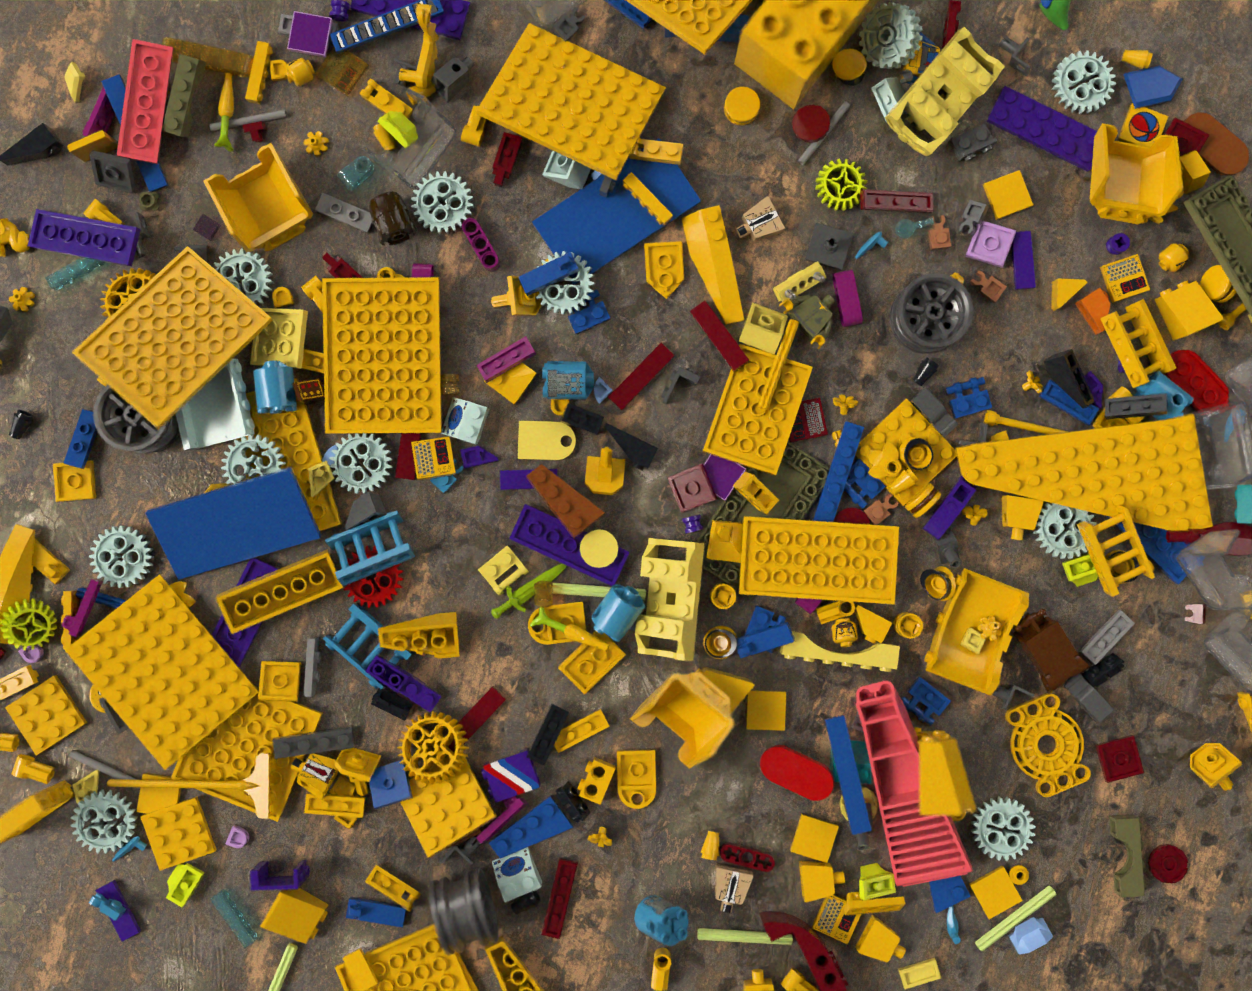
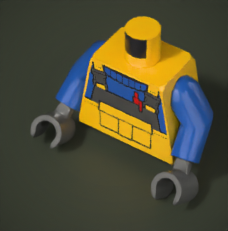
M920 32V35L923 36L922 41L918 43L920 49L915 50V57L913 59L909 58V63L904 65L903 71L900 72L902 75L901 84L913 85L940 53V48L922 32Z

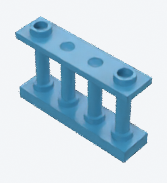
M398 511L388 512L385 516L325 539L327 545L332 550L336 549L342 568L336 571L335 574L343 586L415 557L411 546L408 543L403 544L397 524L404 521ZM390 527L396 547L385 551L379 531ZM372 535L378 554L368 559L361 539ZM354 542L360 561L349 566L343 546Z
M354 603L348 609L352 612L350 614L351 617L335 636L326 635L323 638L326 641L325 645L332 651L336 650L363 673L374 688L383 689L386 685L365 671L375 656L379 655L384 648L378 644L363 662H360L354 654L371 634L374 635L376 633L378 635V628L385 626L358 603ZM361 620L366 624V629L347 650L339 642L354 624ZM395 650L394 656L389 661L396 665L400 659L403 660L405 658L408 660L414 652Z

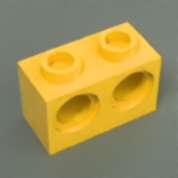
M744 472L733 485L758 511L764 514H768L779 501L763 483L748 472Z
M596 757L593 758V761H588L585 772H587L586 778H581L577 788L580 790L579 796L601 805L615 771V765ZM602 767L605 772L602 775H596L594 769ZM591 784L595 785L597 787V791L595 793H589L586 789L587 786Z

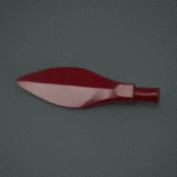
M1224 522L1204 529H1188V531L1167 530L1166 532L1167 542H1185V544L1206 547L1229 556L1252 554V527L1245 524Z

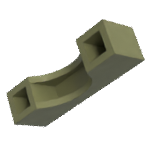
M182 54L179 55L162 131L181 137H189L193 120L191 116V101L197 85L202 81L206 66L205 61Z
M1133 814L1109 816L1110 835L1121 840L1127 850V859L1124 866L1119 871L1113 873L1114 891L1121 898L1145 896L1146 881L1143 878L1145 862L1142 859L1141 852L1144 849V845L1140 838L1142 823Z

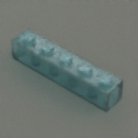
M81 257L45 277L50 288L60 290L64 285L71 284L76 278H81L85 273L94 271V268L103 266L105 262Z
M222 889L210 898L244 948L248 947L258 938L256 932L251 929L249 922L244 919L242 912L237 909L235 902L229 898L227 891Z

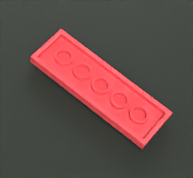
M132 39L117 156L158 164L173 47Z

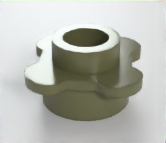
M156 192L140 193L139 207L142 211L147 209L158 210L157 199L159 195Z

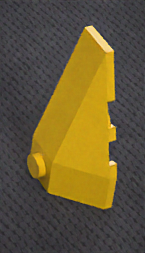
M456 612L437 613L378 628L379 644L382 648L398 651L409 650L419 655H423V653L434 655L435 658L440 659L460 657Z

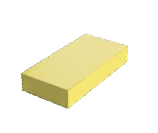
M935 958L898 969L904 989L941 979Z

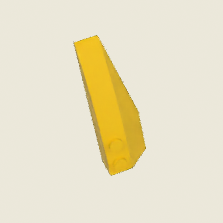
M720 205L701 209L681 218L689 255L725 325L744 321Z
M19 524L15 525L0 555V621L5 619L3 613L9 612V606L16 607V601L20 605L23 604V599L30 603V592H32L33 585L31 584V573H33L32 555H34L35 530ZM26 612L19 615L17 618L25 616ZM12 627L16 634L24 635L22 630ZM0 629V643L8 644V639L3 638L5 632H1Z

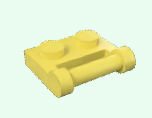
M508 545L478 569L499 596L504 593L507 586H510L523 574L529 573V570ZM516 564L518 569L498 585L495 580Z

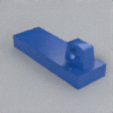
M569 252L518 278L526 295L529 296L580 270L572 253Z
M785 622L736 638V650L741 659L792 643L795 638L789 623Z
M350 897L346 918L403 928L406 909L401 905Z

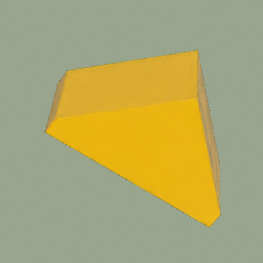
M1194 150L1180 156V165L1183 167L1181 175L1184 193L1187 194L1204 187L1211 172L1199 153Z
M1058 278L1052 282L1051 309L1055 311L1062 307L1088 282L1083 279Z

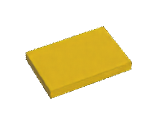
M596 630L592 635L609 644L607 651L581 644L558 666V669L584 695L626 656L625 652L607 634H600Z

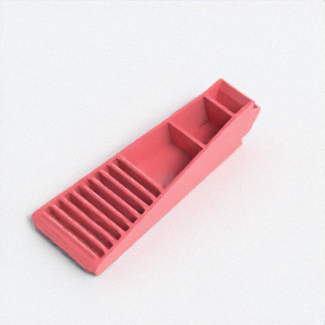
M889 681L860 687L856 692V707L863 726L896 886L905 887L973 872L971 862L951 815H921L919 813V739L896 688Z

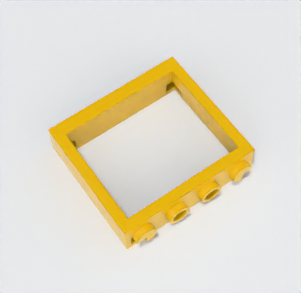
M64 780L32 794L0 817V845L19 836L75 797L74 792L70 788L72 787L71 784Z

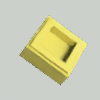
M968 628L960 645L979 654L986 639H982L981 633Z

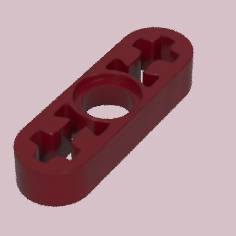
M724 843L720 847V856L726 862L763 872H769L775 866L774 858L770 853L733 843ZM728 848H731L733 853H737V850H740L738 860H735L736 855L733 854L726 857L724 850L727 851ZM745 852H750L753 855L750 862L742 860V855ZM756 854L759 855L758 859L765 860V858H768L771 863L764 867L762 862L757 861V865H755Z

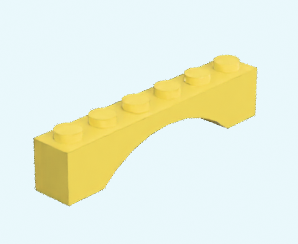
M792 631L795 638L794 642L780 647V653L786 659L796 660V656L804 657L803 660L809 662L821 659L823 660L822 663L834 665V661L842 662V666L853 667V664L861 665L860 668L871 670L872 666L880 667L879 670L885 672L897 669L900 650L898 645L877 642L861 651L837 653L817 646L802 632Z

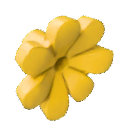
M317 131L315 135L313 132L307 134L309 139L304 140V145L307 146L306 152L308 154L314 152V155L319 157L321 155L320 151H327L328 148L324 144H327L329 140L327 137H322V132Z
M21 287L20 291L14 289L13 296L9 297V302L14 303V310L18 311L21 309L23 312H27L29 310L28 306L32 307L34 305V301L30 299L34 298L35 294L28 292L26 287Z
M1029 370L1026 373L1028 382L1024 383L1022 388L1024 391L1033 388L1037 393L1043 392V385L1038 383L1040 382L1039 377H1034L1033 372Z
M840 394L839 398H833L834 405L840 407L841 415H847L848 408H854L858 404V401L854 400L853 396L846 398L844 394Z
M973 505V508L966 506L962 509V515H966V518L970 519L971 525H977L978 521L981 518H986L988 514L986 509H980V505Z
M993 616L988 617V619L985 617L980 619L981 624L978 625V630L983 631L981 638L986 639L989 636L990 641H995L1002 633L998 629L1001 627L1000 622H995V617Z
M599 827L598 834L589 835L587 839L591 843H598L599 847H604V844L606 846L612 845V840L607 838V828Z

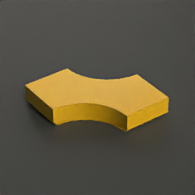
M341 775L329 792L333 795L354 796L356 787L353 782H350V780ZM334 817L336 821L349 830L358 819L357 817Z

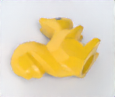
M8 218L0 219V257H6L5 244L8 243L16 252L23 253L29 250V234H26L24 231L19 232L17 226L9 221Z

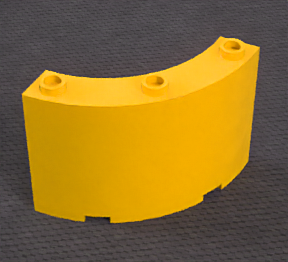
M964 568L961 574H957L955 577L956 591L953 597L946 602L943 611L937 615L936 623L938 624L930 651L926 653L924 662H927L926 671L991 696L1000 684L1003 666L1000 659L1002 652H1007L1012 639V635H1009L1013 625H1018L1028 608L1029 593ZM993 616L995 617V622H1000L1001 627L998 629L1002 632L995 641H990L988 636L979 654L960 645L968 628H972L981 634L983 633V631L978 630L981 618L985 617L988 619V617Z

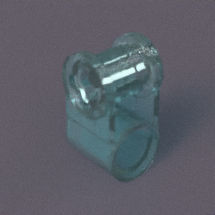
M359 156L348 166L342 168L337 173V177L348 191H353L374 173L375 167L369 158ZM363 163H365L367 167L365 170L362 167Z

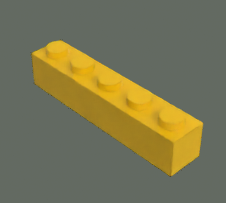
M257 41L245 99L250 103L260 104V101L263 99L262 92L265 89V78L268 76L267 68L270 66V55L273 53L272 46L267 42Z
M632 172L623 179V187L632 192L631 195L640 201L639 203L642 207L648 209V213L651 216L654 215L657 218L656 221L660 225H666L673 218L670 211Z

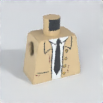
M767 196L743 214L742 220L744 224L737 227L736 232L740 238L750 234L755 242L781 234L785 227L770 198Z
M716 863L715 898L722 901L721 911L732 913L733 903L743 904L753 879L751 870Z

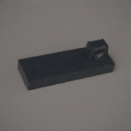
M1167 393L1105 399L1106 420L1168 414Z
M554 704L550 705L527 753V758L545 765L569 715L568 711Z

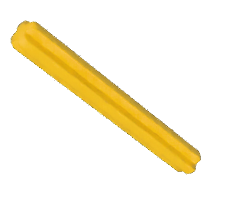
M790 319L758 404V407L768 410L799 326L797 320Z

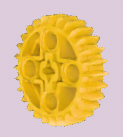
M130 268V273L127 270H123V276L116 273L117 279L110 278L112 284H105L108 290L102 291L106 295L105 298H100L101 301L105 302V305L100 306V308L106 310L102 315L110 318L115 311L122 307L135 295V292L137 293L156 274H151V271H144L141 268H138L137 271L134 268ZM142 280V286L137 289L136 284ZM127 283V292H118ZM120 297L121 303L116 306L115 301Z
M433 711L431 715L426 712L424 717L417 715L418 721L411 719L413 725H405L408 731L401 732L405 736L404 739H398L403 743L402 746L397 747L402 750L398 757L404 758L400 764H407L403 770L410 771L408 776H415L414 780L416 781L421 780L425 784L427 782L434 784L435 780L436 783L440 784L442 783V778L445 781H449L448 774L455 777L454 770L461 771L458 765L465 764L461 760L462 757H468L467 754L463 753L464 750L469 749V747L464 746V743L469 740L462 738L466 732L459 731L463 726L460 724L456 725L458 722L456 719L451 720L450 715L445 716L442 712L437 714V712ZM439 723L432 732L424 728L427 724ZM448 728V735L443 737V729ZM421 731L422 737L420 740H417L416 735ZM454 739L456 741L455 753L448 748ZM412 743L418 748L413 756H411ZM449 755L450 762L448 765H445L444 758ZM422 758L424 765L419 768L418 761ZM434 763L443 769L439 772H428Z

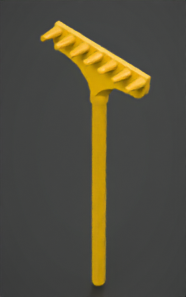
M260 753L257 755L253 773L244 780L109 779L107 786L243 790L254 800L257 817L269 819V816L273 814L272 811L269 812V807L273 804L272 801L269 802V797L273 794V792H269L270 786L273 785V782H270V777L273 775V772H270V767L273 765V763H270V757L273 756V753Z

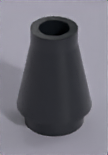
M926 357L924 361H921L912 381L922 387L938 371L939 365Z
M17 410V413L13 415L9 436L14 439H20L33 422V415L24 410Z
M534 890L522 895L511 905V908L518 915L521 912L537 907L538 903L541 902V898L538 892Z

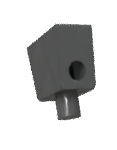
M454 57L434 73L436 92L447 103L468 83L469 70L474 67L473 61L469 57L462 61Z

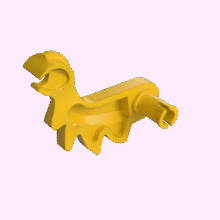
M419 3L416 8V14L424 35L418 67L416 71L401 68L399 80L415 82L417 88L426 89L430 85L432 76L435 73V60H438L435 42L439 40V36L435 32L436 24L430 22L432 5Z

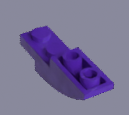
M961 475L922 529L939 540L968 503L978 486L969 483Z
M378 655L375 656L365 671L430 713L442 696L417 677Z

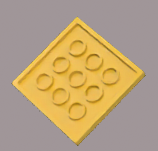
M907 398L859 442L855 457L861 459L870 469L872 465L868 461L867 452L870 450L882 451L887 441L892 443L898 452L901 444L911 437L922 438L932 446V463L925 470L919 472L912 471L919 479L915 482L916 485L896 495L889 486L898 476H885L879 479L886 486L885 489L893 495L901 506L907 504L925 485L957 457L956 450ZM890 464L889 470L894 471L895 466ZM902 465V471H906L907 468Z
M450 756L444 758L445 765H448ZM466 757L461 759L465 764L458 765L461 771L454 770L455 777L448 774L449 781H445L442 778V783L440 784L436 783V780L434 784H429V782L425 784L421 780H414L415 777L410 779L412 798L400 802L428 858L435 856L497 817ZM434 764L428 772L434 773L443 769Z

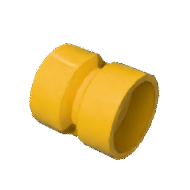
M716 584L710 591V600L719 609H728L736 601L735 590L728 584Z
M901 612L894 618L893 628L900 636L912 639L921 634L923 622L916 614Z

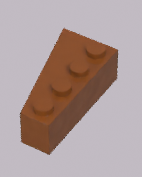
M542 464L526 476L529 483L573 539L605 514V512Z

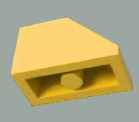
M855 604V615L861 633L866 635L865 639L873 644L876 641L882 643L892 622Z

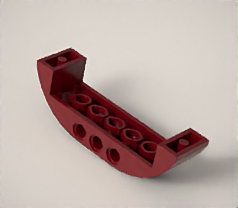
M763 911L759 913L771 942L792 932L794 933L821 991H847V980L833 951L828 952L821 937L805 921L784 912Z

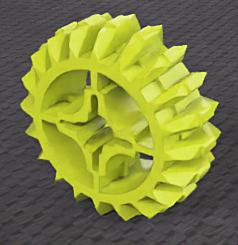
M840 158L837 159L836 164L830 161L829 166L824 165V171H819L818 175L820 177L816 178L815 181L818 183L815 190L820 191L817 196L824 197L821 202L825 203L828 201V208L835 205V211L838 210L839 206H841L842 211H845L846 205L849 209L853 208V203L858 205L860 203V191L867 189L863 186L867 184V180L862 179L865 173L859 174L861 166L855 169V162L848 165V159H845L842 164ZM841 171L838 178H827L830 174ZM847 173L854 179L855 184L848 179ZM841 179H842V182H843L842 185H843L844 187H843L842 190L840 191V184H838V183H839V182L841 181ZM828 188L834 190L835 196L829 192ZM855 191L851 197L841 199L844 192Z
M33 598L30 603L23 599V604L21 605L16 601V607L9 606V612L3 613L5 619L0 621L3 625L0 627L1 632H5L3 638L8 639V644L10 645L15 643L16 649L21 645L23 650H26L27 646L34 650V645L36 644L42 647V641L49 643L48 636L53 637L54 632L52 630L57 629V625L54 624L57 622V618L53 617L55 615L54 610H49L50 606L48 604L43 606L44 603L41 600L36 604ZM26 612L25 616L17 618L19 615ZM34 613L41 614L46 621L41 622V620L35 619ZM31 619L33 625L29 626L28 629H26L25 624L30 622ZM12 627L22 630L24 635L16 634ZM40 631L38 634L32 636L34 632Z

